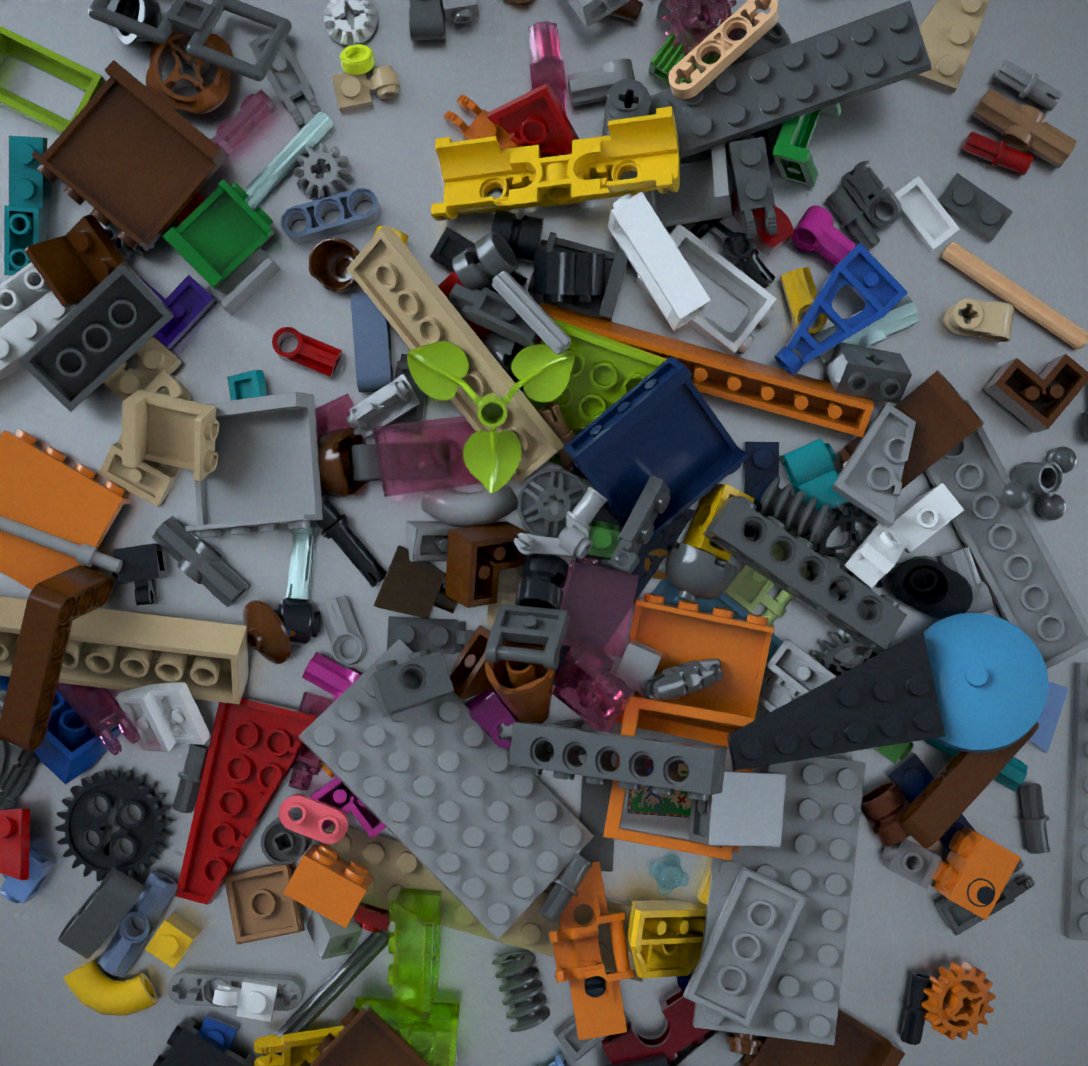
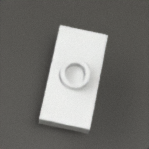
M940 483L929 492L917 497L895 515L894 524L891 528L909 542L905 551L906 553H911L963 512L964 509L947 487Z
M879 522L844 566L869 587L873 588L895 566L909 542L893 528H888Z

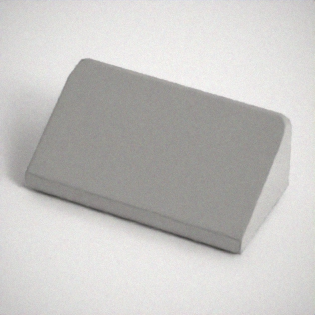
M407 521L406 533L410 561H447L449 529L462 526L448 525L442 521Z

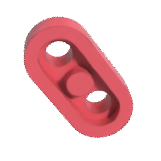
M294 794L285 799L279 808V819L284 827L322 843H336L348 831L349 821L344 811L312 797ZM293 807L301 809V819H294L291 816L290 811ZM324 821H333L336 826L335 831L327 832L323 827Z

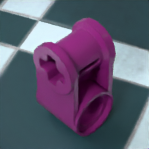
M492 688L466 701L464 705L469 709V716L482 727L494 743L502 748H511L512 738L509 736L504 739L501 736L504 730L501 724L509 726L513 725V722L519 721L495 689Z

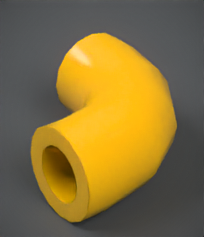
M95 959L63 976L69 989L83 1005L103 1015L128 1016L147 1010L158 1003L155 988L144 973H140L125 981H116L107 977L102 972Z

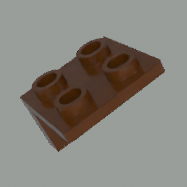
M91 214L83 216L66 235L29 245L24 250L54 296L65 308L78 304L123 261L128 265L99 221Z

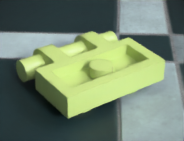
M776 544L773 545L772 554L776 560L781 561L784 552ZM746 564L724 592L750 613L756 609L759 603L766 608L762 616L768 618L769 624H773L777 617L780 619L787 611L785 607L793 598L792 595L782 589L776 598L772 599L767 593L774 586V583ZM803 566L801 567V574L807 580L811 572Z

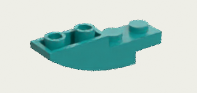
M9 135V206L4 205V275L13 276L31 263L24 250L29 245L47 241L51 181L37 170L41 164L32 156L34 151L41 157L47 151V138Z

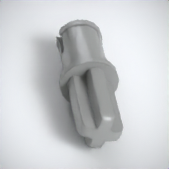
M1004 60L995 73L996 79L1020 92L1019 97L1024 98L1026 96L1047 108L1048 111L1054 109L1058 103L1055 100L1060 99L1063 94L1062 91L1038 79L1037 73L1034 72L1031 75L1008 60Z

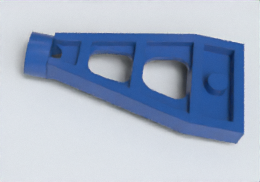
M861 243L857 244L831 270L789 342L774 356L776 362L787 373L794 376L805 363L884 317L908 292ZM844 285H848L865 302L863 311L850 319H842L832 308L834 297ZM820 314H824L836 326V331L823 342L818 343L808 333V330ZM792 349H796L801 353V359L792 351Z

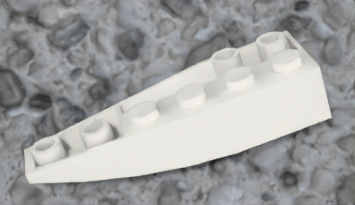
M32 262L0 284V381L22 367L18 362L20 357L77 305L63 307Z

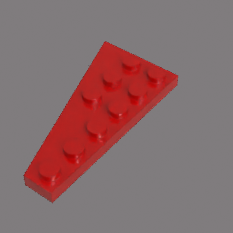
M242 697L240 704L219 702L176 890V897L205 905L211 904L304 747L305 744L298 736L319 715Z

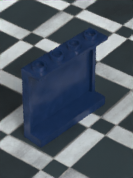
M672 356L563 446V449L594 489L608 500L606 504L623 526H625L650 476L664 480L670 491V501L666 510L662 514L659 513L654 521V532L649 542L658 538L663 529L675 519L684 516L694 503L701 497L710 494L720 481L736 472L741 464L749 458V455L736 445L690 379L693 375L686 365Z

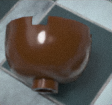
M352 427L326 432L317 439L321 490L336 497L361 495L368 484V481H353L351 446L366 443L361 434L354 435L353 431L356 429Z

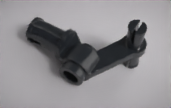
M723 218L700 221L690 230L699 239L710 230L723 238L725 253L730 257L739 259L735 267L742 269L748 277L761 287L766 288L769 286L766 283L767 280L770 283L774 281V274L769 271L757 256L759 251L756 248L753 249L752 239H747L745 233L733 232L719 222Z

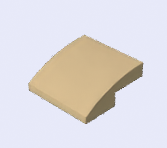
M121 433L118 442L111 445L99 475L159 507L175 483L182 468L149 460H143L136 468L122 465Z

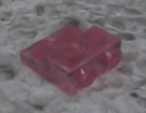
M588 639L582 645L577 642L564 657L567 662L555 675V679L558 682L552 694L597 731L610 733L615 728L635 691L628 687L622 679L617 678L610 672L615 661L604 650L595 646Z

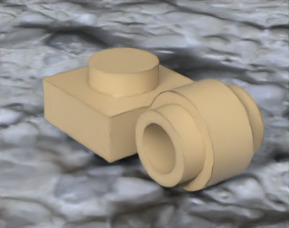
M380 66L373 69V76H371L370 80H368L367 73L360 75L343 73L332 76L340 112L373 106L371 94L376 93L379 99H390L398 95L397 90L400 88L397 72L393 71L392 66Z

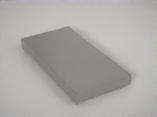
M742 865L684 991V998L749 1028L809 897Z

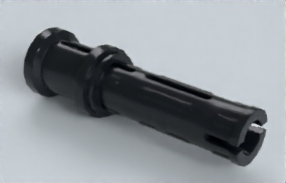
M327 492L322 493L323 520L315 521L322 529V536L327 539L332 538L369 582V585L374 587L377 585V581L380 583L385 578L387 570L381 566L347 525L349 523L346 514L341 515L329 501L330 495Z

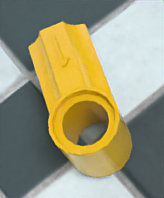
M810 267L791 270L780 276L792 317L791 327L794 332L801 322V315L807 312L817 295ZM820 314L816 318V328H809L808 333L812 337L819 333L826 325L827 317L824 314Z

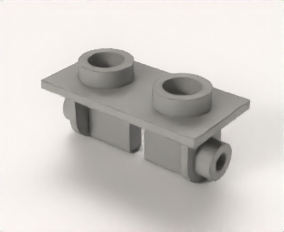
M402 374L349 409L350 416L346 419L353 429L358 427L362 437L367 439L421 402L406 375Z

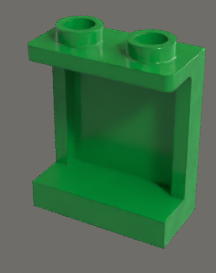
M840 103L783 123L772 153L783 179L814 187L819 174L811 151L807 148L819 116L827 114L840 117L842 111Z
M224 179L218 183L219 187L176 229L172 227L163 235L165 240L215 290L275 234L270 227L274 221L260 207L254 211L245 202L249 195L235 181L229 185Z

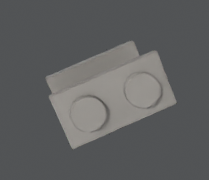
M726 144L711 148V160L680 164L678 192H671L669 190L665 194H660L658 190H652L644 194L664 227L733 216L730 168Z

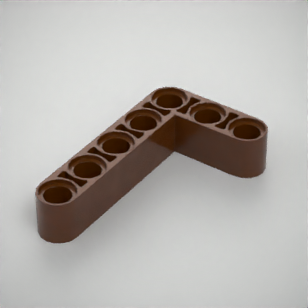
M78 565L39 582L32 589L26 603L0 718V739L29 752H34L42 744L50 720L72 622L103 606L108 601L114 587L112 577Z

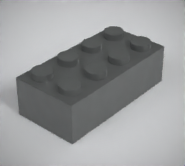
M123 261L20 357L18 362L62 405L72 412L174 317V312Z

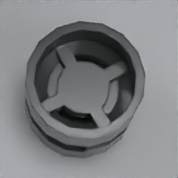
M491 231L478 240L475 245L476 249L468 247L452 260L453 268L461 283L472 291L474 289L482 291L484 287L489 289L492 287L493 278L496 275H499L502 271L511 274L518 269V261L510 245L495 231Z
M290 813L294 819L302 818L300 814ZM278 817L266 827L262 833L260 843L262 852L268 860L274 864L288 865L297 861L307 851L312 843V838L287 829Z

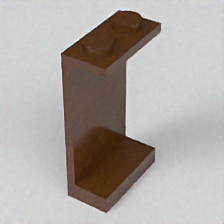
M939 370L927 378L925 382L900 401L899 404L894 406L916 421L908 461L905 462L902 474L901 490L984 424L982 419ZM858 436L839 451L843 457L840 460L843 467H845L862 437Z

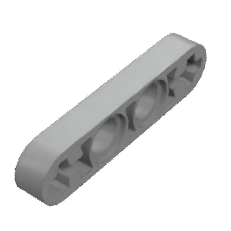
M185 969L177 972L172 977L167 989L171 1000L181 1005L238 1008L237 1005L220 1006L213 1004L214 995L210 991L211 982L221 980L227 985L241 988L244 978L277 983L279 984L277 991H282L285 985H289L291 992H296V995H293L290 1001H285V995L277 994L274 1006L276 1011H289L296 1008L301 1002L304 995V986L298 978L289 975ZM183 979H187V985L199 986L202 982L201 979H205L202 988L203 997L199 996L201 989H190L184 995L182 988H177V985Z

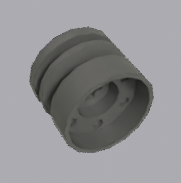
M548 468L534 473L523 484L518 495L517 511L523 527L531 535L558 538L566 527V513L568 511L572 513L587 492L586 486L576 475L564 469ZM556 496V500L558 502L563 501L564 507L559 508L557 515H552L550 509H544L543 504L549 503V497Z

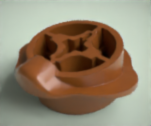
M173 29L164 44L154 42L152 45L149 68L145 79L146 87L174 110L204 114L217 109L228 95L231 71L217 66L216 78L207 87L203 81V76L210 69V63L183 52L182 48L187 46L192 36ZM211 33L204 46L233 57L228 43L220 36ZM173 56L176 65L168 73L169 78L163 81L164 63L166 59ZM180 59H183L186 65L194 69L199 83L193 77H190L189 74L185 73ZM185 86H190L198 94L195 96H181L175 94L172 90L175 88L179 90Z

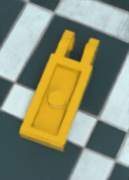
M345 1026L284 1034L281 1037L276 1035L259 1037L254 1041V1051L266 1056L263 1055L256 1058L254 1066H300L304 1060L311 1064L320 1054L315 1049L329 1033L336 1037ZM280 1052H282V1056H279V1055H277V1054H274V1053H280Z

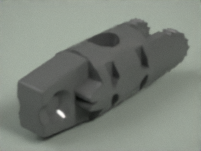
M720 659L692 660L664 669L661 674L647 678L639 686L640 695L647 699H654L656 697L659 700L677 699L701 691L723 679Z

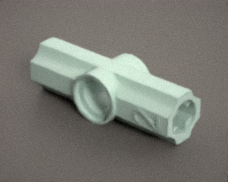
M908 295L904 296L884 317L842 341V343L871 347L887 339L886 336L913 326L920 321L914 301ZM856 313V314H854V315L848 317L847 319L852 318L853 316L857 315L858 313ZM836 326L817 333L813 338L818 343L823 342L836 331ZM836 346L819 355L823 363L830 361Z

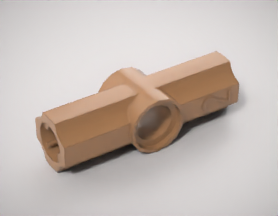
M991 88L986 91L972 114L978 120L1000 132L1002 139L1009 146L1020 151L1029 150L1057 168L1063 165L1077 142L1072 137L1048 124L1046 116L1038 109L1029 105L1019 106Z

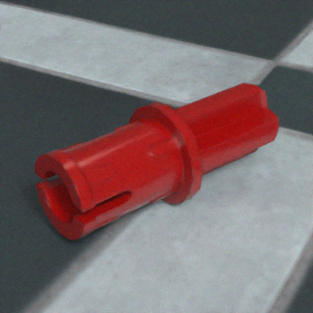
M975 132L969 133L963 145L964 151L990 161L991 166L995 167L997 164L1020 173L1022 176L1026 174L1033 160V155L1007 146L1004 140L999 143Z

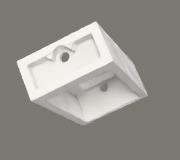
M640 192L633 197L631 193H628L619 198L613 204L614 209L611 210L608 228L671 328L675 331L703 314L711 300L644 194Z
M678 224L670 234V237L682 256L746 305L749 310L748 315L741 324L731 333L725 331L705 314L699 315L687 324L724 353L734 355L738 350L743 354L755 339L750 333L756 325L759 324L764 327L776 312L771 306L777 298L681 224ZM637 276L635 284L650 295L640 277Z

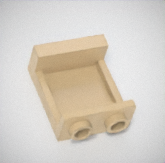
M138 389L122 402V465L136 468L143 460H149L194 471L193 480L201 482L210 472L216 469L218 463V453L215 452V439L219 432V422L216 420V407Z

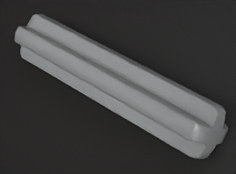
M502 271L493 278V288L554 353L562 354L570 347L571 338L508 272Z

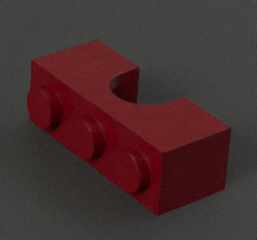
M687 985L659 1002L661 1010L667 1019V1026L660 1035L652 1038L644 1037L637 1032L632 1022L629 1021L626 1023V1033L609 1035L602 1041V1048L612 1064L665 1053L667 1063L680 1055L682 1048L690 1043L692 1045L700 1044L709 1037L710 1029L694 1028L693 1026L695 1002L683 996Z

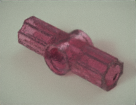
M549 21L536 22L534 25L528 26L532 63H529L532 90L549 83L567 115L564 91H566L564 60L560 57L557 23Z

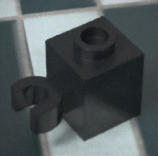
M153 543L113 549L114 558L123 561L120 572L118 574L112 572L113 577L117 578L118 584H135V601L137 606L156 603L152 580L167 578L163 548L159 544Z

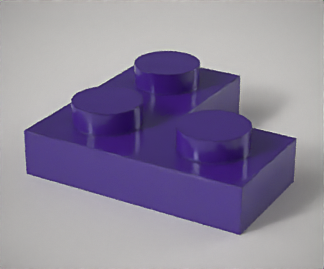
M190 275L166 299L140 276L144 283L174 312V317L154 335L168 349H171L216 301Z

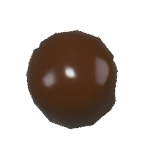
M325 238L315 244L309 255V272L325 289L333 292L349 291L358 283L346 268L360 251L346 240Z

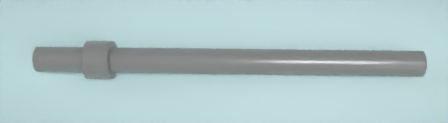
M0 516V531L74 557L77 563L88 567L95 565L117 574L122 568V560L98 552L99 549L86 543L79 545Z

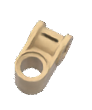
M963 299L947 309L943 316V324L946 330L954 335L980 338L989 342H1008L1011 337L1014 306L1004 302ZM964 318H968L966 323H964Z

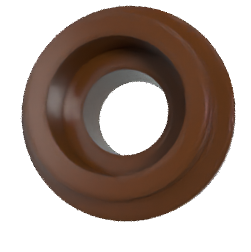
M742 1033L727 1036V1042H730V1052L747 1055H758V1047L762 1046V1040L755 1039L756 1035Z

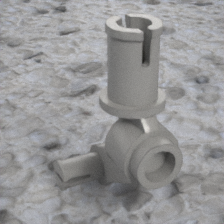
M589 487L572 513L570 511L566 513V527L558 538L518 533L517 536L519 538L515 537L514 543L524 555L577 556L582 559L593 546V541L589 539V530L591 528L589 524L608 500Z

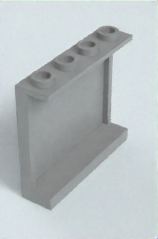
M290 392L206 404L216 407V420L219 422V432L215 439V452L218 453V463L216 469L210 472L201 482L195 481L198 525L185 526L186 532H200V538L221 537V530L229 529V535L250 534V527L258 526L259 532L280 531L279 524H288V529L310 528L309 521L323 520L313 394Z

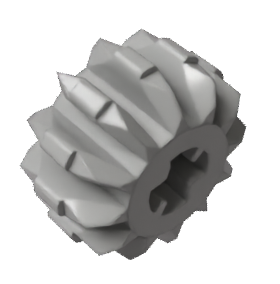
M320 143L319 152H315L311 146H308L306 148L309 154L308 158L298 155L297 161L302 167L293 169V173L296 177L300 178L296 183L298 189H306L305 195L308 199H313L317 194L319 199L327 197V194H331V196L338 194L336 191L338 188L343 191L349 189L344 179L352 177V171L346 168L350 162L347 156L339 157L340 150L338 147L335 146L328 152L326 144ZM326 167L329 172L324 174L323 179H319L317 174H320L322 168Z

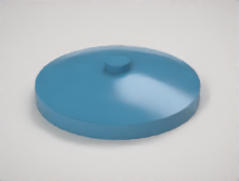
M963 613L949 616L934 623L923 632L945 732L944 737L934 738V740L955 750L970 753H986L997 751L1016 743L1034 727L1044 710L1049 682L1044 659L1037 646L1026 633L1002 618L983 613Z

